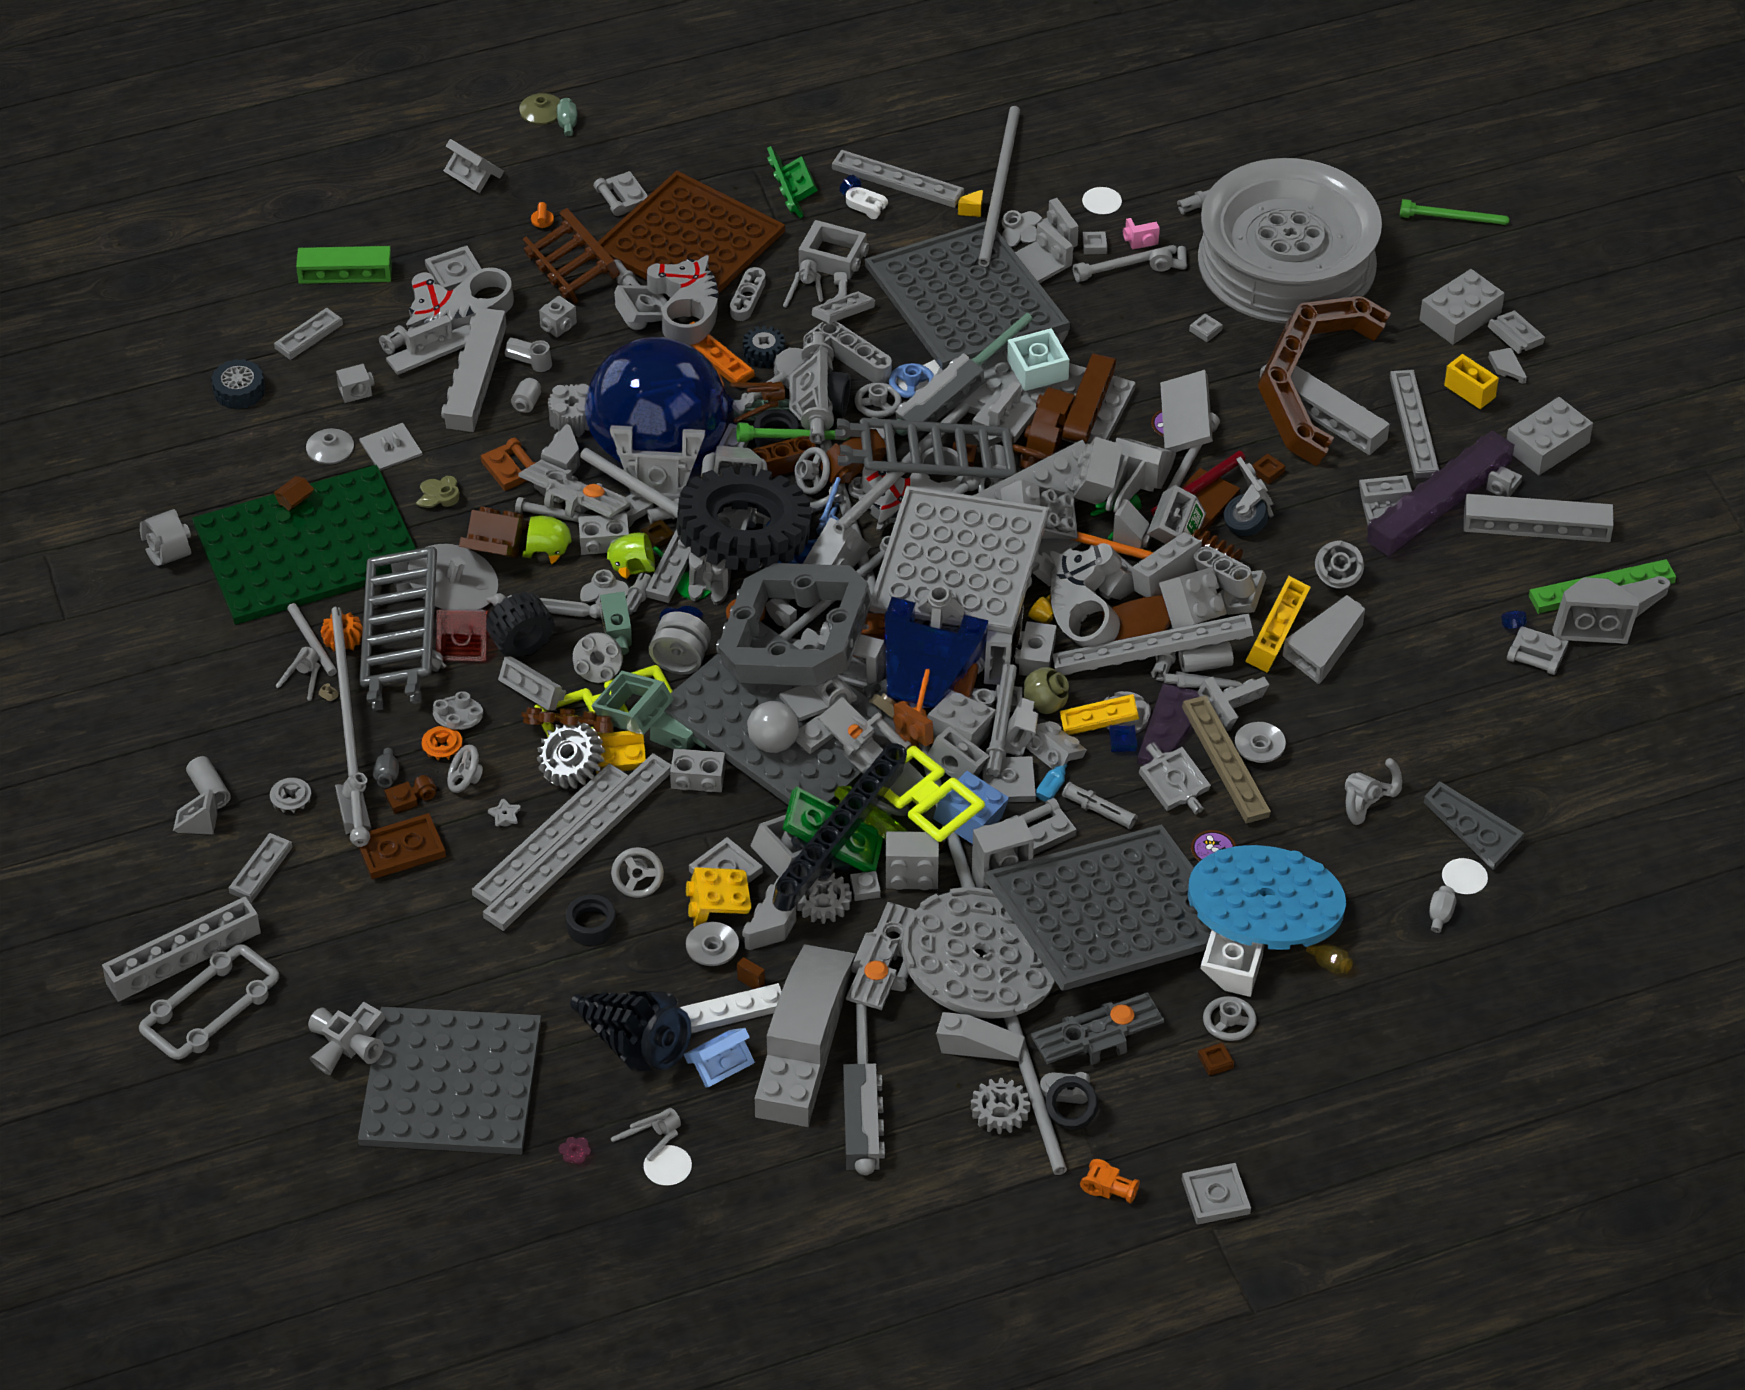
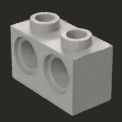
M616 514L610 518L604 515L578 517L581 555L607 553L611 543L629 534L627 514Z
M674 749L670 770L671 789L722 792L725 775V752Z

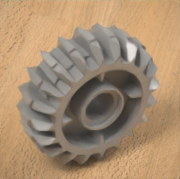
M579 721L578 725H564L563 727L556 724V731L547 730L549 737L547 739L541 738L544 746L537 748L541 754L537 757V761L540 763L539 769L544 773V777L551 781L553 785H560L565 789H568L569 786L577 789L579 782L582 785H586L588 777L590 779L594 778L592 773L595 770L601 771L598 763L605 762L601 754L606 752L602 746L603 740L598 736V732L588 724H581ZM574 751L572 757L568 758V755Z

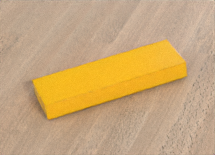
M1134 694L1060 711L1063 730L1068 735L1139 719Z

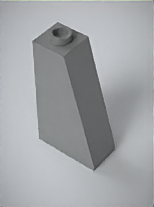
M1346 595L1286 638L1284 641L1283 657L1316 683L1320 684L1363 626L1365 608L1359 602Z
M988 630L984 684L1000 685L1003 666L1007 663L1011 665L1014 634Z

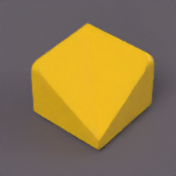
M983 190L960 197L958 215L981 217Z

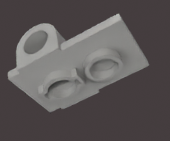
M839 674L818 686L801 685L780 693L781 700L796 713L798 721L824 713L841 697L850 705L851 702L857 700V696Z

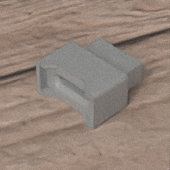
M1022 698L1007 725L1004 748L1006 753L1022 757L1032 736H1035L1038 713L1033 712L1034 701Z

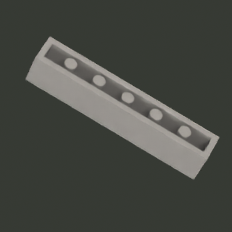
M478 307L475 316H472L470 319V333L465 335V348L459 354V367L453 373V386L448 388V402L442 407L441 416L445 419L447 429L474 432L506 331L505 311Z
M1265 365L1263 368H1261V370H1260V377H1261V375H1262V373H1263V371H1264L1266 365ZM1295 366L1291 380L1309 418L1368 455L1372 454L1387 441L1388 422L1352 401L1346 395L1336 391L1328 384L1315 378L1309 372Z
M1466 494L1464 532L1610 542L1613 504Z

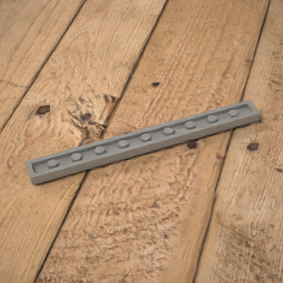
M730 423L718 446L746 448L749 441L737 442V425ZM677 529L645 590L647 598L669 603L689 564L690 547H685L680 541L681 535L677 534Z
M652 753L483 911V918L504 931L670 775L671 764Z

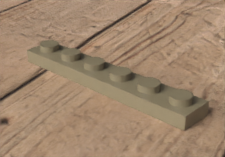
M1204 695L1183 701L1182 708L1245 823L1269 818L1271 811L1208 697Z

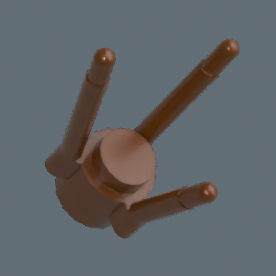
M782 382L730 383V387L748 388L747 392L749 393L761 392L763 400H768V403L734 418L733 421L735 423L770 407L778 406V401L785 399V389Z

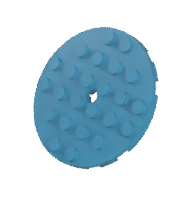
M1245 845L1217 850L1203 858L1194 867L1188 884L1187 894L1190 906H1194L1198 912L1197 917L1206 926L1235 942L1252 946V942L1267 944L1268 949H1290V945L1303 944L1307 947L1325 940L1341 925L1346 907L1345 893L1341 884L1323 864L1315 862L1298 851H1289L1277 847Z

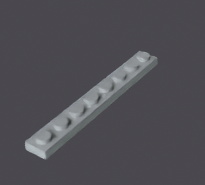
M1248 613L1052 655L1055 670L1063 675H1070L1074 672L1095 670L1103 666L1119 665L1123 662L1137 659L1143 660L1162 654L1168 655L1176 651L1192 650L1200 646L1216 645L1221 642L1234 639L1240 640L1254 635Z
M609 763L472 888V895L486 905H491L629 775Z

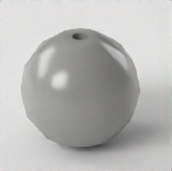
M768 701L758 705L751 712L747 720L750 741L758 749L765 752L778 753L788 749L795 742L799 734L796 713L790 706L779 701Z

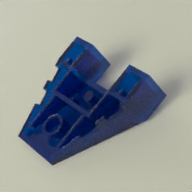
M891 597L884 621L887 697L917 704L925 670L929 669V680L922 706L935 708L954 689V685L960 678L963 679L971 665L980 659L987 639L989 620L964 615L958 633L914 623L916 602Z

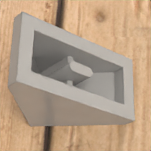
M208 789L177 810L173 831L177 833L214 834L217 809L212 790Z

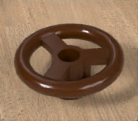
M1013 444L1014 454L1020 456L1017 465L1019 468L1026 469L1049 457V455L1037 450Z

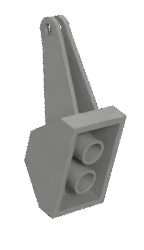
M1116 438L1115 443L1122 444L1123 448L1114 489L1108 497L1106 510L1111 511L1114 506V513H1116L1123 498L1130 500L1140 489L1151 492L1154 491V488L1161 489L1173 466L1176 452L1133 439Z
M1657 576L1648 580L1619 586L1609 579L1583 577L1564 591L1552 629L1554 637L1559 640L1627 644L1635 618L1667 595L1670 581L1665 577Z

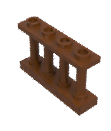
M565 208L559 212L563 219L561 226L535 244L527 236L524 237L523 241L526 247L523 250L530 260L533 258L536 260L535 264L542 273L546 271L547 278L551 284L560 287L558 290L565 300L569 298L576 304L578 300L574 291L601 273L605 274L607 272L614 279L620 275V272L612 257L570 210ZM564 234H573L572 240L547 257L541 254L540 251ZM583 246L585 248L584 253L556 271L551 265L576 247ZM595 259L597 261L595 267L570 284L563 279L588 260L593 261Z

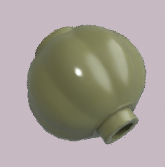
M1041 667L1032 671L1026 677L1024 682V698L1034 701L1033 709L1042 714L1054 713L1063 708L1068 700V681L1062 673L1057 672L1055 669Z

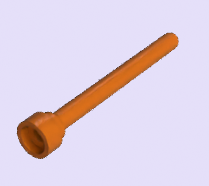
M1077 532L1078 538L1069 539L1094 546L1105 543L1110 545L1117 553L1139 559H1145L1154 553Z

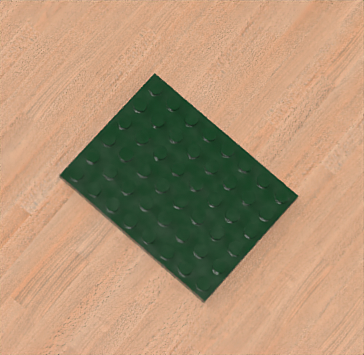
M377 465L310 483L314 488L311 496L290 511L284 506L279 505L275 494L192 517L193 526L235 625L287 610L288 606L292 603L301 606L365 587L367 560L369 558L416 550ZM391 564L376 567V576L392 573Z

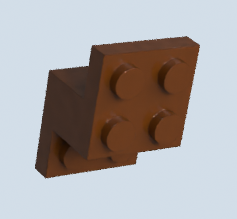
M480 506L479 511H471L467 538H460L459 547L518 558L522 531H528L530 521L524 520V515L503 511V515H500L499 510Z

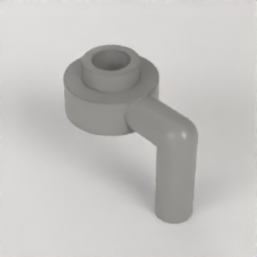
M1179 246L1177 248L1178 259L1172 258V253L1167 249L1160 248L1152 251L1149 256L1151 268L1160 272L1166 271L1171 267L1181 270L1186 269V247Z

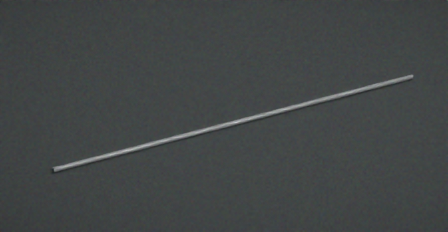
M822 440V443H820L821 449L827 452L832 447L831 440ZM839 483L844 491L837 493L844 496V500L839 502L843 516L852 508V504L845 483ZM856 520L850 527L854 528L862 537ZM867 553L858 562L859 568L869 561ZM873 570L863 577L868 582L871 596L876 583ZM883 639L884 644H894V639ZM887 654L893 675L903 672L908 681L909 688H911L901 656ZM907 689L906 691H907V695H908V705H909L910 707L914 708V707H916V705H914V704L910 701L909 692H908V689ZM919 742V749L927 755L930 745L924 746ZM923 766L925 774L927 776L931 773V771L928 770L925 766ZM941 779L935 782L939 787L942 785ZM953 832L946 840L961 886L975 887L959 835ZM1017 1015L1004 1018L1007 1030L1024 1036ZM1025 1042L1018 1064L1053 1173L1061 1175L1067 1171Z

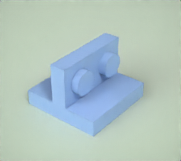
M746 1028L728 1030L684 1053L687 1063L695 1064L705 1087H710L755 1063L744 1041L750 1038Z

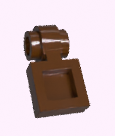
M421 775L415 779L414 787L412 788L409 782H405L385 789L384 792L393 813L397 814L417 807L418 798L423 800L432 799L436 795V786L432 778Z

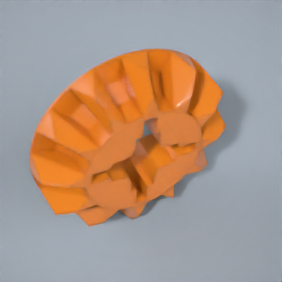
M437 726L428 730L422 738L423 751L427 753L428 757L434 756L437 760L441 757H446L449 760L451 755H456L459 749L462 748V736L456 729ZM437 742H440L442 744L444 742H447V746L441 745L438 747Z

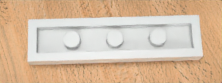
M779 983L680 1008L688 1013L691 1020V1033L772 1014L775 1012L782 991Z

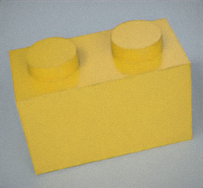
M1461 354L1447 365L1444 386L1477 408L1482 409L1496 398L1499 377L1464 354Z

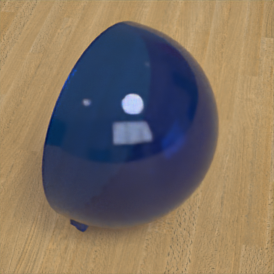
M648 337L624 344L604 359L590 381L585 397L584 409L586 421L593 437L608 454L619 462L621 460L617 454L614 439L610 434L611 425L633 426V450L682 453L683 429L705 430L703 442L693 465L694 468L703 463V459L707 454L716 451L724 435L728 414L731 413L734 400L726 393L724 383L714 365L697 349L676 339Z

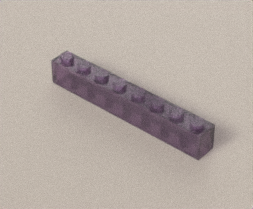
M1493 430L1486 436H1481L1470 448H1465L1461 455L1451 459L1440 471H1435L1427 481L1418 484L1414 491L1404 495L1393 507H1388L1380 517L1371 520L1367 527V542L1387 556L1392 555L1463 500L1466 494H1471L1485 483L1491 471L1497 472L1501 466L1506 467L1511 463L1515 445Z

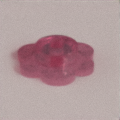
M569 1137L566 1143H562L559 1146V1153L563 1155V1160L565 1162L573 1161L576 1164L583 1163L585 1156H588L591 1151L587 1147V1139L583 1137L577 1139Z

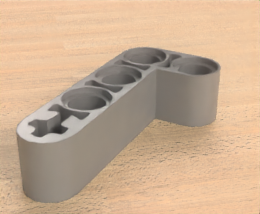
M823 321L804 336L803 348L811 343L810 335H813V332L824 333L825 343L833 348L835 358L873 383H889V377L892 373L891 358L839 322L827 323Z

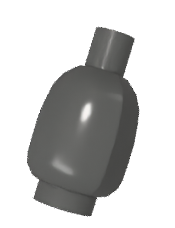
M391 748L384 749L383 754L377 758L373 771L374 779L383 788L390 787L396 781L399 773V762L393 756L394 751Z

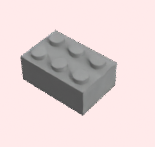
M1469 269L1422 300L1419 320L1453 345L1490 321V319L1501 314L1504 292L1474 270Z
M1558 397L1509 428L1505 449L1537 475H1541L1590 443L1593 422L1562 398Z
M1023 816L1008 818L1002 822L984 825L973 830L972 878L976 888L991 890L984 880L986 871L1033 859L1034 838Z

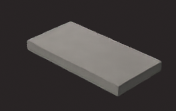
M1202 370L1161 382L1165 449L1178 452L1213 442L1208 375L1206 371Z

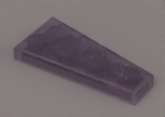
M1163 683L1138 755L1137 764L1146 765L1154 759L1146 749L1153 742L1156 743L1162 753L1173 752L1177 749L1178 743L1182 738H1185L1191 727V723L1182 708L1183 701L1200 697L1197 693L1198 691L1178 688L1177 686Z

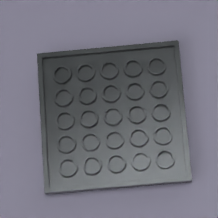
M381 1007L380 1011L386 1018L377 1028L376 1038L383 1041L384 1049L381 1057L371 1064L358 1135L359 1146L522 1155L541 1028V1015Z

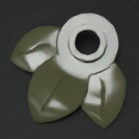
M445 476L441 480L428 479L422 482L420 489L424 495L416 502V505L430 508L440 503L446 507L456 504L460 494L457 480L455 477Z

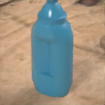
M1067 764L1055 767L1046 774L1036 789L1035 794L1037 798L1046 802L1056 795L1065 781V768Z

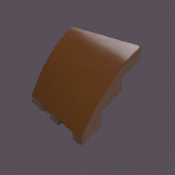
M1163 595L1140 598L1112 607L1120 620L1119 632L1114 641L1166 631L1171 624Z

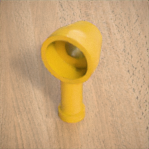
M1051 594L1046 598L1041 597L1036 601L1028 614L1031 619L1043 624H1049L1053 620Z

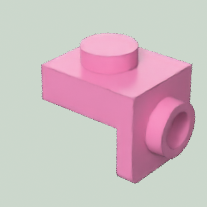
M1128 218L1126 219V227L1123 228V236L1125 241L1129 242L1132 250L1158 245L1159 226L1157 222L1135 226L1132 219Z

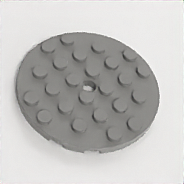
M962 887L950 889L949 893L939 896L934 894L921 902L920 907L914 913H911L906 922L901 943L906 969L916 985L925 994L948 1009L978 1018L1011 1017L1037 1006L1047 997L1054 986L1055 980L990 889ZM981 949L985 951L986 955L980 957V954L976 953L975 950Z

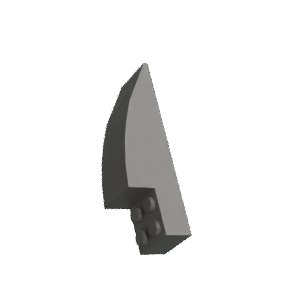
M804 944L786 979L767 1033V1058L755 1095L756 1118L809 1127L856 953Z

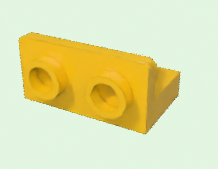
M631 731L598 734L603 740L602 746L606 751L601 754L605 762L598 763L601 770L610 763L621 771L635 770L646 760L644 735Z

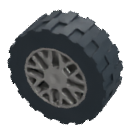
M234 359L233 361L224 362V364L219 365L214 370L211 377L215 399L220 405L226 406V408H248V406H253L256 402L260 401L265 394L263 371L258 364L256 365L252 361Z

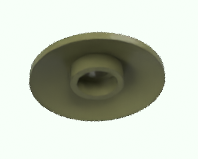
M547 93L533 94L521 102L519 107L520 115L525 121L532 124H550L557 120L556 109L560 99Z

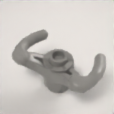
M1388 758L1385 762V765L1392 774L1391 784L1380 782L1360 772L1353 773L1346 779V812L1352 824L1359 825L1363 823L1368 807L1384 795L1396 797L1402 789V775L1398 764L1392 758Z

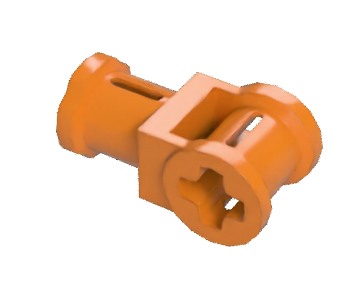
M1091 1160L1089 1164L1090 1170L1087 1176L1082 1178L1080 1187L1086 1193L1093 1196H1102L1110 1199L1111 1195L1115 1194L1125 1198L1126 1202L1132 1203L1137 1194L1140 1181L1137 1179L1132 1181L1119 1176L1120 1169L1112 1167L1104 1160Z

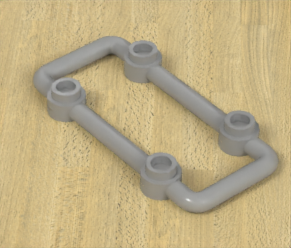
M240 944L232 947L227 952H217L211 956L208 968L168 1000L161 999L152 1003L150 1007L151 1013L140 1022L139 1031L172 1059H183L192 1051L202 1053L209 1046V1038L251 1003L259 1005L266 1001L269 995L268 990L279 980V971L246 945ZM239 955L244 956L268 975L263 981L254 980L250 982L246 987L247 994L204 1029L196 1028L191 1030L186 1037L187 1043L179 1049H176L150 1028L156 1022L159 1024L168 1023L173 1016L172 1009L214 975H227L232 969V961Z

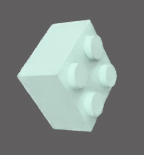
M1052 328L1008 340L1007 361L1024 391L1069 379L1070 359Z

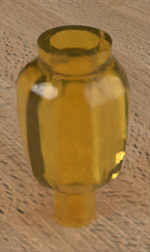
M1313 944L1306 948V952L1314 955L1316 962L1320 966L1333 973L1339 974L1343 972L1346 974L1352 968L1353 960L1349 958L1348 952L1340 947L1331 944H1323L1321 946Z

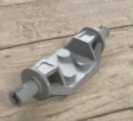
M817 331L810 335L811 343L802 349L801 358L803 361L790 374L789 409L801 421L802 427L810 430V441L820 444L822 440H825L824 430H829L834 423V416L832 414L833 404L828 398L827 375L830 371H833L834 351L831 346L825 343V334Z

